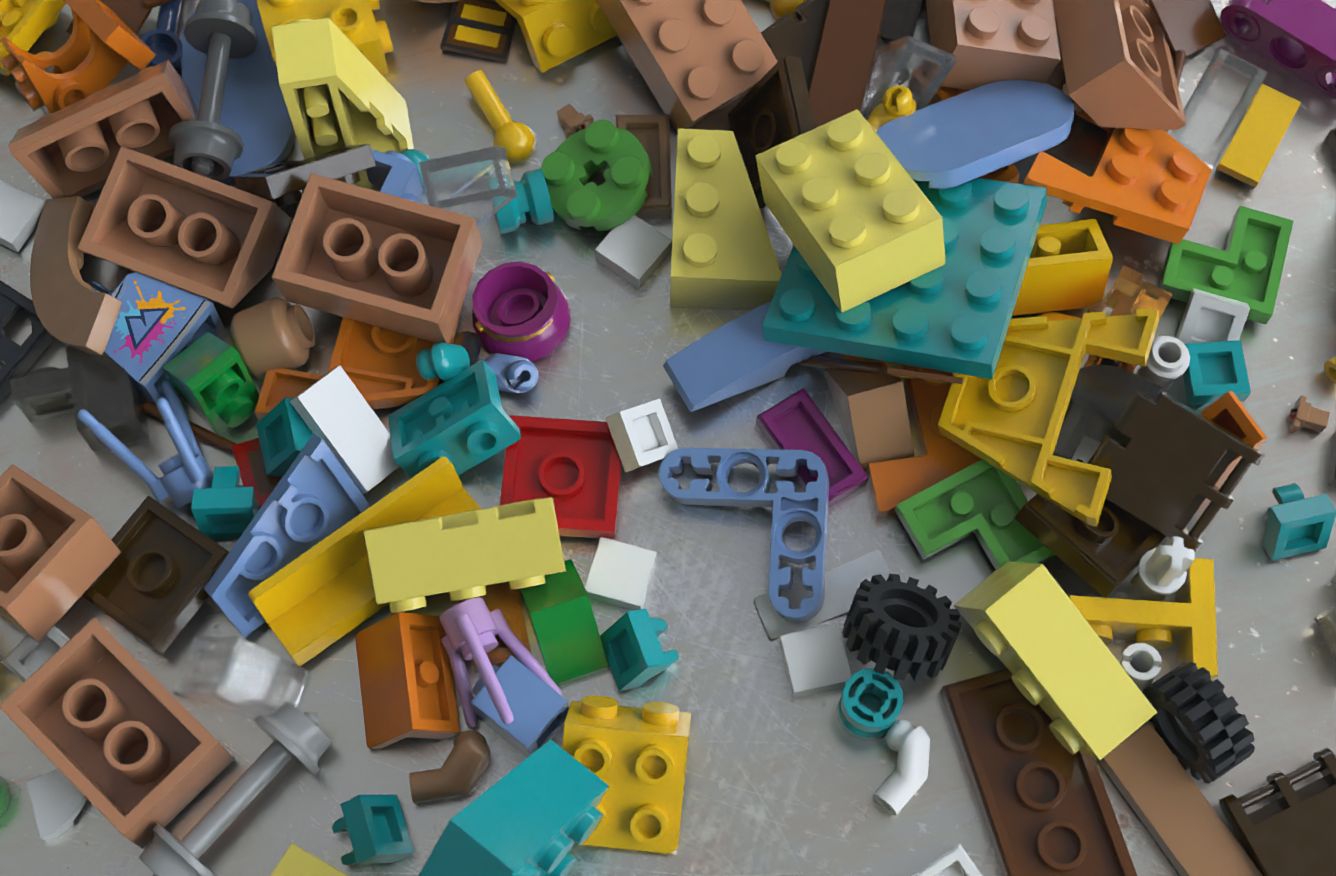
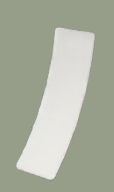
M878 549L826 571L823 606L818 614L807 622L794 623L786 621L779 616L770 602L769 593L756 596L754 602L768 637L776 639L780 635L797 632L849 612L856 590L865 579L871 581L872 576L881 574L887 581L890 572L881 551ZM802 581L793 584L791 590L782 591L780 597L787 598L792 609H798L801 607L802 599L812 598L813 592L805 590Z

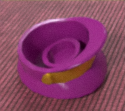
M525 262L503 263L489 270L478 281L472 295L473 328L481 338L482 345L492 354L512 355L535 361L552 353L564 340L571 321L570 306L566 295L553 282L554 277L549 271L545 273L536 265Z

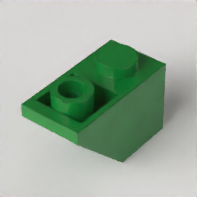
M209 332L205 333L162 367L169 380L172 381L176 392L218 435L228 427L233 428L245 422L255 410L259 393L240 354L232 345Z

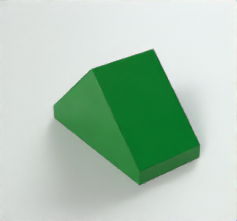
M572 559L564 561L565 572L544 575L546 583L519 589L546 671L557 686L609 670L590 599Z

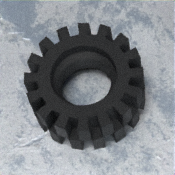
M881 574L873 575L871 581L865 579L860 583L846 617L842 635L843 638H848L846 642L847 648L850 652L859 651L856 659L865 665L870 661L876 663L873 671L884 675L886 669L894 671V679L904 681L907 673H910L914 682L923 681L926 674L931 679L938 676L939 671H943L961 629L962 622L958 621L960 618L958 609H950L952 601L947 596L935 597L938 589L928 585L925 589L918 587V579L909 577L907 583L901 582L899 574H889L887 581Z
M1184 662L1143 689L1142 693L1157 711L1148 721L1154 723V729L1165 741L1170 751L1178 757V761L1185 771L1190 769L1192 777L1197 780L1202 779L1204 783H1210L1249 758L1255 751V746L1252 744L1255 739L1253 732L1245 728L1249 724L1245 714H1240L1235 709L1239 704L1233 696L1228 698L1224 694L1225 686L1218 679L1211 681L1210 672L1204 667L1198 669L1196 663Z

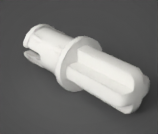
M1171 536L1165 545H1159L1158 548L1147 551L1140 559L1138 572L1132 577L1130 582L1135 583L1133 587H1130V592L1135 600L1163 601L1168 594L1178 591L1185 583L1187 569L1193 563L1195 554L1194 550L1184 547V538Z

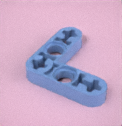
M680 448L667 454L660 465L659 479L668 496L677 503L706 506L773 507L768 590L770 602L778 615L786 621L800 623L807 622L815 617L821 610L825 597L829 478L826 466L821 458L805 450ZM688 463L692 464L697 474L713 475L711 464L719 463L716 472L719 491L711 492L713 485L709 479H693L689 484V489L682 490L679 482L672 477L673 474L682 473L684 464ZM739 464H753L760 471V479L756 487L748 492H737L730 488L728 477L731 470ZM777 464L776 471L778 476L785 477L796 476L799 466H808L810 475L818 477L817 482L807 483L806 492L801 493L796 492L793 482L775 481L778 492L769 493L771 475L768 465ZM797 521L808 522L816 530L815 541L811 547L798 552L787 548L783 543V534L788 525ZM783 560L797 565L815 562L814 570L802 566V583L805 590L812 591L813 594L812 598L802 599L801 607L798 609H792L788 599L780 597L782 591L791 590L793 585V570L791 566L781 568V561Z

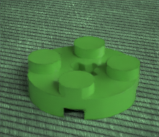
M604 119L597 120L587 128L568 137L554 152L547 155L541 164L553 210L562 221L576 229H580L578 226L580 225L583 227L594 226L597 231L610 230L628 221L644 205L648 196L645 188L649 175L651 177L653 175L652 162L639 140L629 131L617 128L612 122ZM607 169L603 173L606 179L603 184L599 186L594 182L587 184L588 179L593 173L598 170Z

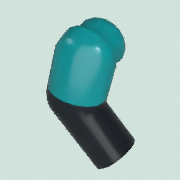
M463 331L455 337L454 344L435 343L432 349L420 350L416 356V366L420 376L426 380L439 377L443 381L454 378L460 372L477 363L482 340L474 332Z

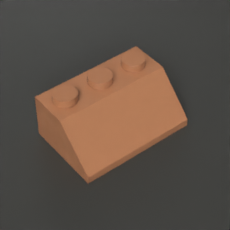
M1053 0L1057 35L1059 36L1061 46L1059 50L1061 60L1059 62L1065 71L1066 77L1063 93L1070 97L1074 104V110L1077 113L1085 111L1099 127L1178 130L1186 125L1169 45L1152 9L1144 0Z
M169 60L154 67L145 68L138 74L111 87L93 92L87 98L55 113L42 116L37 121L18 129L8 146L11 154L52 198L83 197L104 187L121 146L158 160L173 155L174 150L171 149L167 141L170 128L180 122L198 120V110L189 88Z
M121 146L77 249L233 309L272 269L292 218L272 201Z

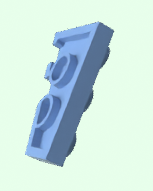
M313 433L204 588L244 638L265 622L248 597L249 591L371 507L327 444L317 434Z

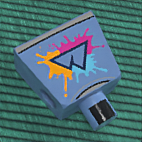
M138 272L128 274L114 292L95 281L88 283L95 292L107 293L122 302L105 351L102 355L98 356L147 401L156 404L159 398L166 399L161 383L169 378L162 367L205 333L209 332L217 337L224 328L213 303L209 300Z

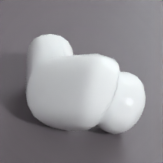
M907 719L896 721L886 735L889 748L898 752L897 767L873 794L876 802L892 815H897L928 777L930 738L922 726L914 727Z

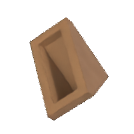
M870 358L858 359L859 361L885 363L884 361ZM824 369L823 374L852 455L865 472L869 463L914 457L903 381L899 377Z

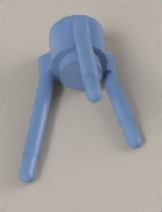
M165 379L162 381L161 387L166 399L159 398L156 406L178 454L158 465L163 473V476L160 478L87 410L82 409L77 413L78 419L148 485L158 502L170 496L176 507L180 508L192 502L193 489L212 487L213 475L210 472L212 470L201 454L180 398H178L171 380Z

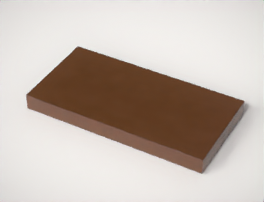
M1008 668L942 686L940 693L1003 876H1137L1095 759L1079 751L1073 755L1057 740L1049 728V725L1053 722L1039 704L1033 705L1019 691L1011 678L1013 674Z

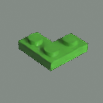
M1239 206L1233 216L1225 251L1184 239L1181 240L1179 245L1171 242L1157 294L1188 302L1194 288L1248 303L1250 307L1247 316L1248 320L1266 325L1274 312L1294 220Z
M984 460L968 466L900 502L895 507L896 514L923 560L973 533L996 570L1007 561L1041 564L1055 556L1048 547L1014 519L1021 508L1028 502L1017 481Z

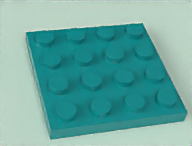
M975 178L954 187L934 189L929 188V181L914 180L942 216L946 264L842 313L795 245H793L762 324L764 341L993 379L1047 203L1046 187Z

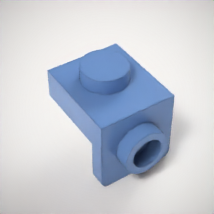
M371 149L376 166L365 169L369 182L381 187L380 192L422 203L420 197L423 189L417 164L413 163L405 155L395 151L383 153Z

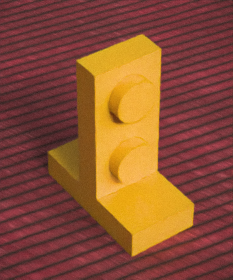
M1194 558L1193 563L1187 569L1185 583L1175 592V602L1069 596V599L1105 645L1112 643L1113 639L1134 640L1136 643H1145L1156 650L1170 648L1173 646V643H1177V667L1184 662L1196 663L1198 669L1204 667L1210 672L1211 681L1218 676L1214 559Z

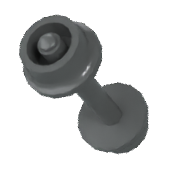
M201 0L197 4L195 15L187 20L184 28L186 41L193 48L207 55L198 120L180 122L171 127L167 141L171 149L174 150L173 165L218 181L230 175L233 161L241 156L244 146L241 137L235 131L220 124L229 58L245 57L254 52L258 37L255 29L252 27L251 11L243 3L237 0Z

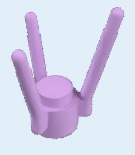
M476 597L453 606L440 616V622L446 633L441 642L450 659L467 726H476L478 719L471 704L473 696L463 656L465 660H474L502 722L510 724L514 719L505 694L487 657V653L498 645L495 635H498L526 668L562 696L561 689L509 628L500 609L489 612L483 598Z

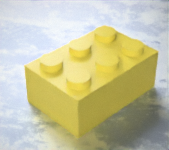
M858 109L756 155L764 203L841 313L946 264L942 216Z

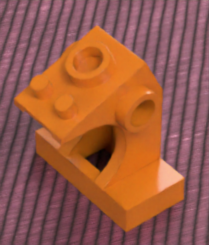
M64 0L71 7L74 22L72 34L63 46L55 52L43 51L33 55L24 51L4 36L1 42L9 55L0 59L7 71L12 70L11 74L17 81L15 85L33 111L42 107L49 114L83 100L93 92L106 89L128 62L143 70L156 54L100 0ZM49 66H54L51 73L44 70Z

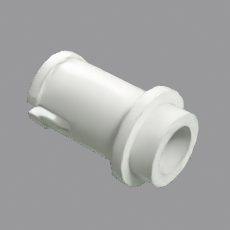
M1160 336L1153 339L1146 366H1140L1137 371L1136 379L1139 387L1141 388L1148 379L1150 384L1145 390L1146 393L1158 395L1161 390L1167 392L1172 386L1173 380L1183 375L1189 366L1190 354L1188 348L1175 337Z
M1135 643L1128 646L1124 650L1123 658L1119 663L1142 692L1143 689L1155 682V677L1161 670L1158 665L1162 663V659L1158 651L1148 644Z

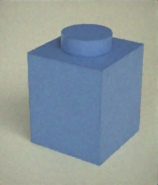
M511 655L501 667L494 664L492 668L513 714V722L510 724L502 722L481 677L473 687L472 693L476 696L471 701L477 717L528 758L548 742L565 722L569 706L568 701Z

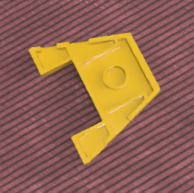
M1152 308L1136 309V314L1106 316V311L1084 313L1080 319L1048 321L1047 316L1011 319L993 379L954 374V377L963 378V384H951L938 422L940 434L1084 523L1097 527L1112 478L1111 469L1054 456L1053 452L1084 355L1091 354L1146 366L1159 323V310Z

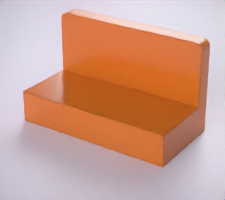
M397 612L356 634L355 641L368 748L381 749L406 737L447 739L460 733L453 671L449 656L441 642L446 633L440 622V616Z

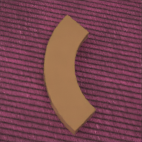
M79 196L46 199L34 238L30 265V289L36 314L44 328L61 342L88 354L102 355L118 317L122 302L107 293L95 292L91 285L82 280L79 272L84 265V252L77 248L90 220L94 205Z

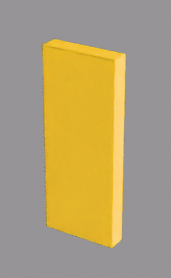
M1262 84L1216 169L1256 188L1302 102Z

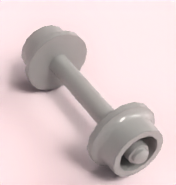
M285 700L270 715L265 717L258 715L253 721L273 742L181 841L175 838L158 822L153 826L154 837L139 855V859L154 873L152 876H217L199 857L287 762L293 758L313 776L320 771L318 760L332 742L317 727L319 725L317 712H305L303 714Z

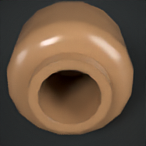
M279 297L266 300L235 314L231 320V336L225 339V342L232 345L238 351L248 372L253 377L264 380L266 371L280 368L293 370L302 366L309 358L310 347L315 345V333L304 309L298 304L292 306L288 301Z

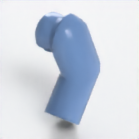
M494 353L484 359L496 374L499 391L517 394L526 393L533 389L538 382L539 372L529 359Z

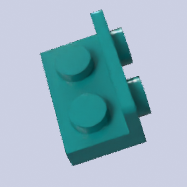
M483 359L460 372L454 378L445 381L388 415L393 460L411 478L444 456L453 464L459 476L521 439L519 427L502 409L496 374Z

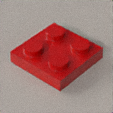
M509 415L519 427L521 439L506 448L499 505L552 497L559 536L599 539L604 537L615 540L622 462L607 422Z

